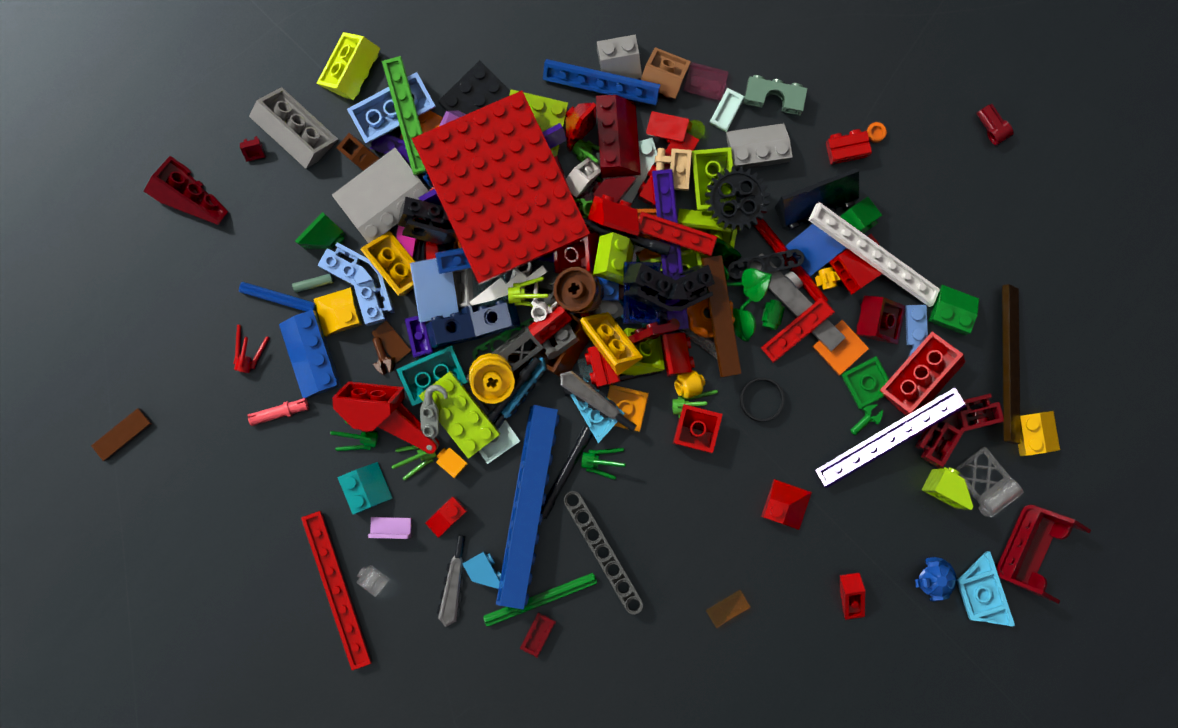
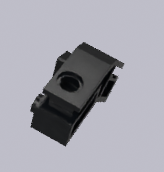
M405 197L400 208L398 226L405 227L402 232L403 236L440 245L458 242V238L442 205Z
M643 263L629 264L622 282L630 287L629 291H625V296L656 311H682L713 296V292H708L707 287L715 284L709 265L693 266L672 277H668ZM657 299L680 301L668 306Z

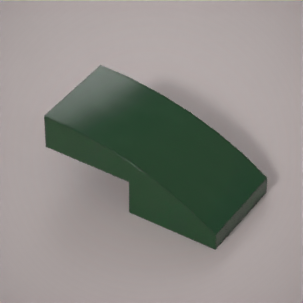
M717 238L711 257L722 255L723 265L728 268L732 262L737 261L742 256L731 245Z

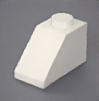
M589 157L574 167L566 178L571 194L576 198L601 174V167Z

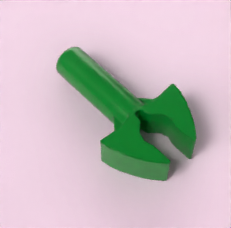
M877 404L862 408L865 416L850 429L853 435H857L869 422H875L876 425L880 423L883 410L876 416L870 417L872 409Z

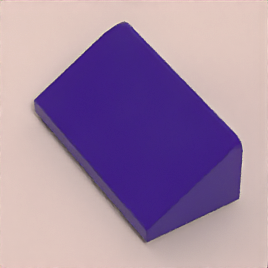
M418 316L406 318L405 323L413 357L418 358L433 353L426 321L419 322Z

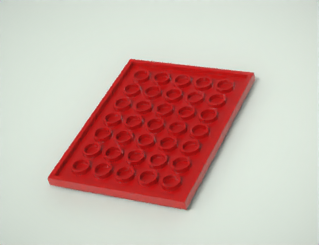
M519 91L412 138L413 144L479 285L590 235L523 91Z

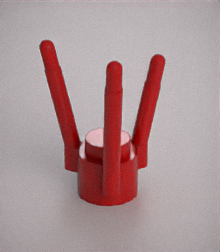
M238 324L233 363L235 364L234 370L250 373V369H255L256 362L263 352L269 337H265L254 359L251 361V357L245 356L248 337L244 338L240 355L241 325Z

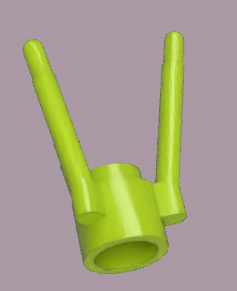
M544 277L522 283H513V287H508L509 303L533 307L532 302L525 301V298H548V294H525V288L521 289V287L543 281Z

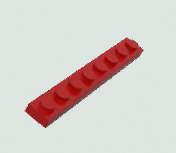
M322 511L301 517L351 670L369 665L372 661Z

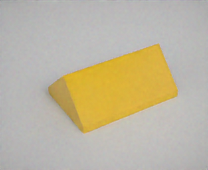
M390 231L360 249L398 296H405L414 288L410 263L415 261Z
M605 312L581 318L580 321L584 332L617 376L643 358L610 313Z

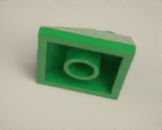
M322 212L295 242L305 250L333 249L337 242L340 244L344 242L346 234Z

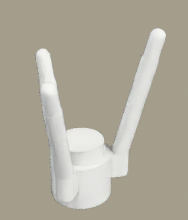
M538 282L534 283L533 294H538ZM533 298L531 315L534 321L544 320L547 314L552 313L553 309L559 304L555 302L548 306L543 301L538 302V298Z

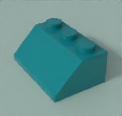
M453 345L396 369L412 406L423 402L419 395L450 370L462 385L468 382Z

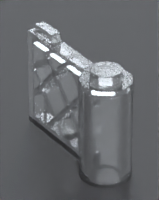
M985 446L955 469L960 472L959 476L965 479L968 490L979 502L980 507L978 509L985 517H994L1024 493L1019 484L1008 475ZM983 452L989 458L988 466L977 465L978 456ZM965 466L974 467L973 478L964 477L960 470ZM977 468L988 469L987 480L976 479ZM991 470L999 471L1004 478L999 482L990 481ZM975 482L986 483V492L979 495L975 490Z

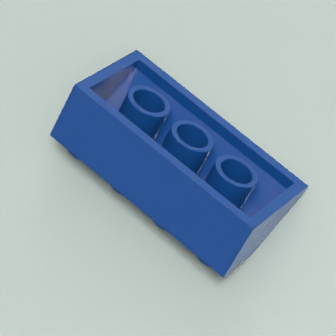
M310 310L280 323L281 333L302 397L309 398L341 387L318 313Z

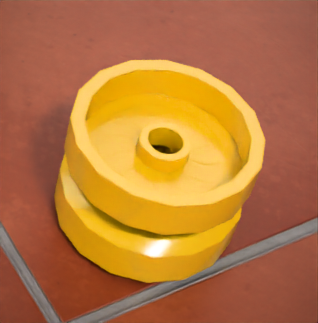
M491 353L481 355L473 361L469 369L472 393L478 400L496 404L504 401L511 395L515 379L511 365L504 357Z

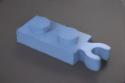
M926 305L905 306L907 345L913 346L910 356L928 336Z

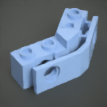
M338 242L335 245L337 247L335 252L327 248L318 266L354 286L365 325L369 327L385 322L387 320L385 313H395L386 280L368 258ZM341 253L354 261L350 263L340 258ZM360 261L371 266L378 274L380 288L377 287L374 279L365 268L359 265ZM379 293L383 297L384 308H381L378 298Z

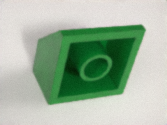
M941 285L928 322L962 335L970 334L978 315L979 298Z

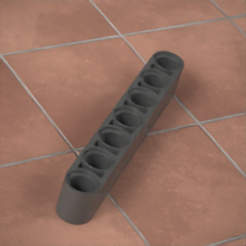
M568 492L564 497L565 506L628 613H640L643 608L642 600L586 503L578 492ZM571 494H575L579 498V502L575 506H571L567 502V498ZM580 512H586L589 515V520L586 523L578 521L577 516ZM591 529L597 530L599 532L598 539L590 540L587 536L588 531ZM600 547L609 549L607 557L601 558L598 555L597 551ZM612 564H616L619 567V572L616 575L608 573V567ZM627 582L629 584L628 591L620 592L618 590L619 583ZM632 599L639 601V607L635 610L628 607V603Z

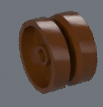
M570 267L563 270L557 276L553 294L556 302L562 308L576 314H588L595 311L601 304L604 297V287L601 280L593 275L592 272L580 267Z

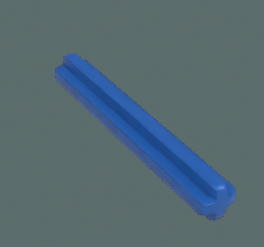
M241 282L239 286V292L302 311L315 310L316 307L314 302Z

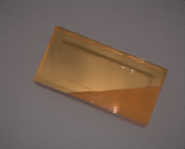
M739 589L706 609V612L717 628L749 609L750 605Z

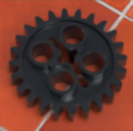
M732 166L731 172L725 168L723 170L724 175L718 172L716 174L718 180L712 178L711 183L713 185H707V189L711 192H707L704 195L710 198L704 203L705 205H710L706 212H713L710 219L717 218V226L724 223V230L728 225L731 226L732 232L736 227L742 232L744 225L749 230L751 228L750 223L756 226L758 224L757 219L762 220L764 218L761 213H767L768 211L763 207L770 204L769 201L765 200V198L770 196V193H764L768 186H761L764 179L757 180V172L750 175V168L746 173L743 172V166L740 167L739 171H736L735 167ZM741 184H748L751 191H742ZM721 187H729L731 193L728 195L723 194ZM735 195H737L738 198H744L752 195L755 197L754 199H741L739 203H737L736 200H730L733 199ZM720 199H724V200H727V199H728V200H730V201H726V202H722V203H721L719 200H720ZM745 203L751 204L753 211H745L743 205ZM731 206L733 214H726L723 207Z

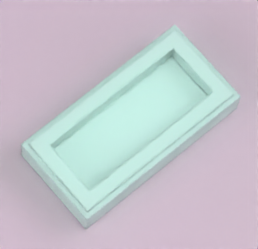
M727 88L709 124L727 132L745 96Z

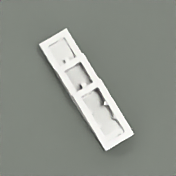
M542 265L530 276L527 277L522 271L508 283L501 277L469 303L476 305L508 295V287H513V283H522L539 278L548 271Z

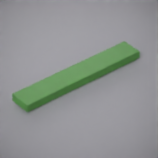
M398 56L384 60L382 64L413 175L425 173L426 169L412 141V138L423 134L402 57Z

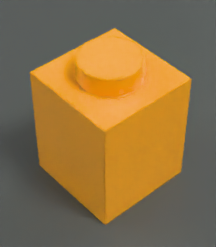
M451 447L447 450L443 448L437 455L438 460L436 463L453 478H456L468 465V462Z

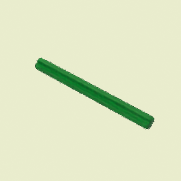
M594 573L532 596L528 599L527 605H524V610L504 607L484 615V622L489 627L597 584Z

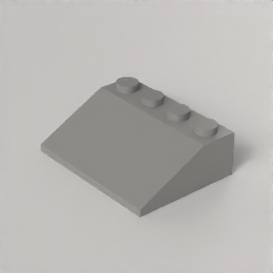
M393 148L333 193L332 196L365 240L370 243L398 223L400 208L405 197L419 200L418 197L429 191L417 175H413L411 167L397 149Z

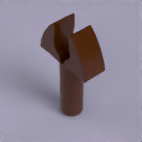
M380 337L373 338L372 341L379 358L378 362L373 363L374 367L382 375L387 373L384 364L387 365L389 373L394 371L395 357L389 358L386 356Z

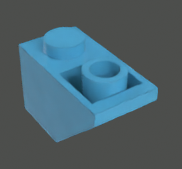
M484 551L462 563L472 582L496 589L499 588L501 572H496L494 569L495 561L490 553L486 554Z

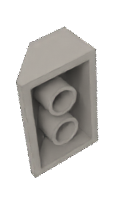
M784 123L726 132L728 147H731L733 166L736 170H739L741 166H743V169L788 163L793 158L790 138Z

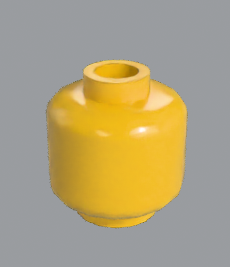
M695 370L679 374L674 382L675 390L679 396L685 399L695 397L703 392L705 379L703 375H699Z

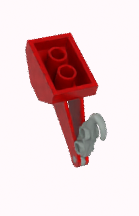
M348 381L332 399L333 409L353 429L370 432L379 427L426 453L433 454L439 447V441L435 438L439 433V410L433 400V392L440 391L445 399L448 398V394L440 385H431L426 389L425 398L420 408L421 423L401 403L405 399L404 387Z

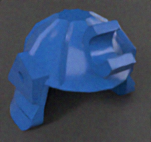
M926 558L925 561L928 567L922 570L919 579H915L916 588L920 587L925 594L930 595V601L932 602L949 599L957 581L954 568L942 558Z

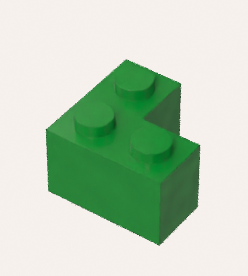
M866 197L840 217L864 234L878 224L877 219L882 214L870 198Z

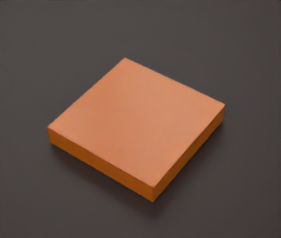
M843 320L838 322L835 327L846 338L831 352L820 341L812 346L838 375H841L869 349Z

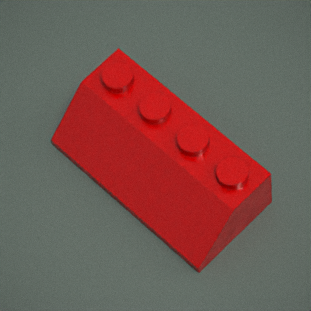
M931 332L880 389V392L900 412L907 416L934 399L965 364L964 354L937 334Z

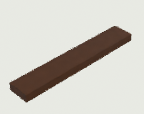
M722 255L701 258L702 265H709L715 284L707 287L708 292H713V296L707 299L720 377L741 374Z

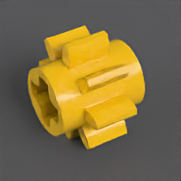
M833 267L819 270V276L815 277L817 286L822 285L823 290L837 287V281L841 280L837 273L833 271Z

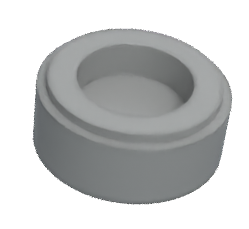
M789 271L784 275L797 289L803 286V282L793 271Z

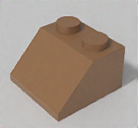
M655 47L646 63L641 80L660 84L659 93L676 99L691 61Z

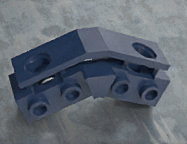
M507 299L495 302L496 305L492 307L489 305L480 307L478 305H470L461 309L462 312L450 314L448 318H443L442 315L431 318L432 321L426 324L431 348L473 341L520 327L516 305L507 302Z

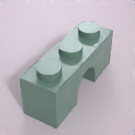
M754 75L748 79L743 104L762 108L768 95H777L782 100L781 112L800 116L803 112L808 88H804L802 84L798 83L790 85L785 84L784 81L779 79L770 81L765 80L763 76Z

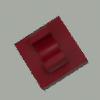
M257 136L254 137V140L247 141V139H244L240 143V149L246 162L265 157V151Z

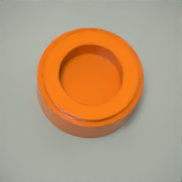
M879 122L870 124L866 130L869 141L873 143L881 142L887 134L886 127Z

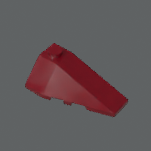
M169 156L151 176L144 192L162 204L218 225L228 211L212 194H208L202 188L203 184L200 181H196L190 175L191 171L185 165Z

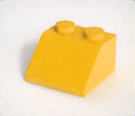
M1054 411L1020 416L1021 444H1018L1020 456L1060 450Z

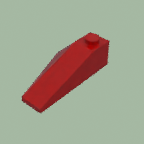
M594 102L578 104L575 108L571 107L566 113V137L568 139L567 150L569 152L572 151L575 143L583 139L596 125L597 105Z

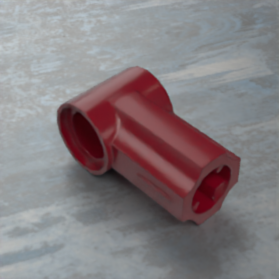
M993 104L984 107L976 113L987 129L989 140L995 146L1014 135L1011 125L1006 120L1003 121Z

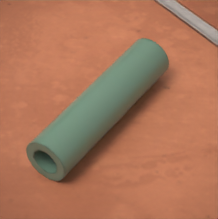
M330 273L292 283L294 292L297 293L333 283V278Z

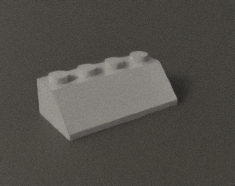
M282 87L258 99L249 115L254 122L305 169L317 163L338 141L335 135Z

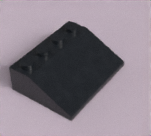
M855 168L782 196L775 206L782 228L794 229L799 227L800 222L805 220L809 223L813 209L819 202L834 213L837 212L836 209L843 206L846 209L854 206L855 201L859 199V170Z

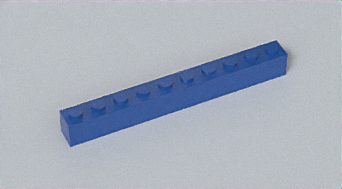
M537 405L530 406L496 605L524 610V605L526 606L528 603L529 594L527 593V588L532 581L530 570L536 558L534 547L539 541L537 529L538 525H541L542 522L541 506L544 505L546 500L544 488L549 482L547 471L553 455L550 454L551 447L555 444L556 435L554 430L559 423L557 409Z

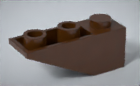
M350 133L336 147L363 171L380 159Z

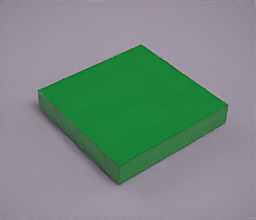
M877 356L841 374L859 409L885 397L880 392V389L889 378Z

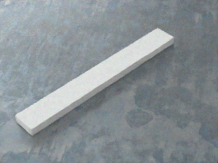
M819 202L815 205L809 218L811 223L929 307L934 306L940 292L938 287Z

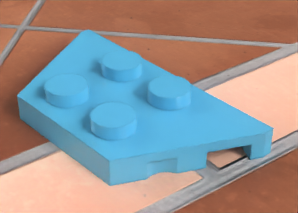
M987 551L956 581L968 618L973 621L1013 627L1015 623L991 552Z

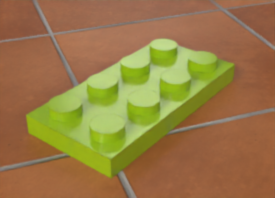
M451 370L433 384L442 386L448 394V398L445 399L440 391L433 392V400L439 410V423L468 459L501 434ZM425 391L419 395L422 401H424Z

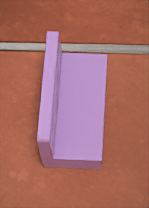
M371 517V529L368 538L409 539L411 538L412 518Z

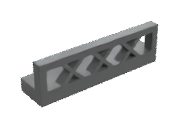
M528 325L491 353L498 354L507 361L511 353H520L519 361L510 363L512 372L544 348L531 334ZM530 338L537 345L531 351L523 350L524 343ZM467 371L465 376L466 380L470 383L469 371Z

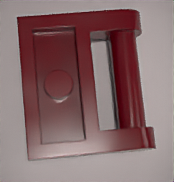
M676 318L670 319L666 324L662 325L654 322L646 325V327L634 330L635 334L628 336L633 344L654 340L659 335L678 330L680 323Z

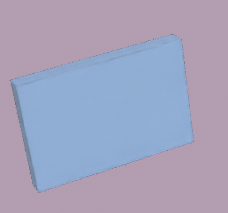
M436 258L410 263L419 322L430 321L431 318L441 315L443 318L450 317V314L459 312L453 272L439 274Z

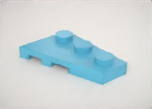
M571 394L570 396L599 443L618 421L609 417L604 418L600 415L599 410H592L588 407V403L580 402L576 399V395ZM616 406L619 412L624 415L625 413Z

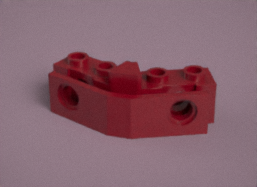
M991 393L963 400L966 407L962 411H958L939 422L940 425L936 427L937 423L923 432L915 446L918 449H924L921 458L936 467H944L964 431L1004 422L1000 402L990 403ZM983 403V408L971 410L969 407L971 405ZM934 431H935V433H937V434L935 435V437H934L933 441L931 442L930 446H927V444H928V443L930 442V440L932 439V437H933V435H934Z

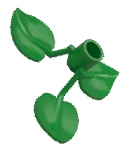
M724 266L727 286H744L743 292L749 297L740 309H733V316L735 317L733 323L734 332L740 339L748 342L755 332L756 321L752 313L745 310V307L752 301L758 302L764 298L768 291L772 274L755 268H749L743 272L742 282L729 283L727 282L729 273Z

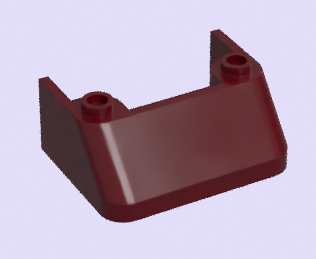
M1027 505L1021 511L997 565L998 576L1022 589L1059 604V599L1045 592L1047 580L1044 576L1038 574L1040 566L1053 537L1062 540L1070 535L1073 528L1090 533L1091 529L1069 517L1035 505Z

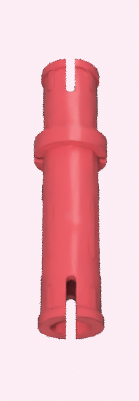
M306 398L289 403L286 401L282 405L248 414L249 424L254 426L284 416L291 417L295 413L309 410L308 401Z

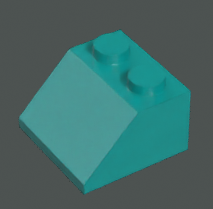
M378 462L337 477L353 515L393 499Z

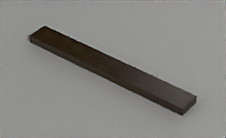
M1007 284L1002 286L1004 441L1015 445L1021 444L1019 289Z

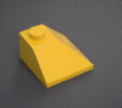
M351 287L313 299L325 337L363 325Z

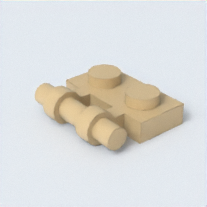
M658 148L657 156H655L656 171L664 170V164H670V169L673 172L674 190L688 191L692 150L672 148L671 156H665L666 149Z

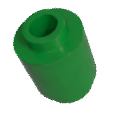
M770 300V303L766 302L761 320L763 321V327L777 330L778 326H781L785 307L781 306L782 302L777 300Z

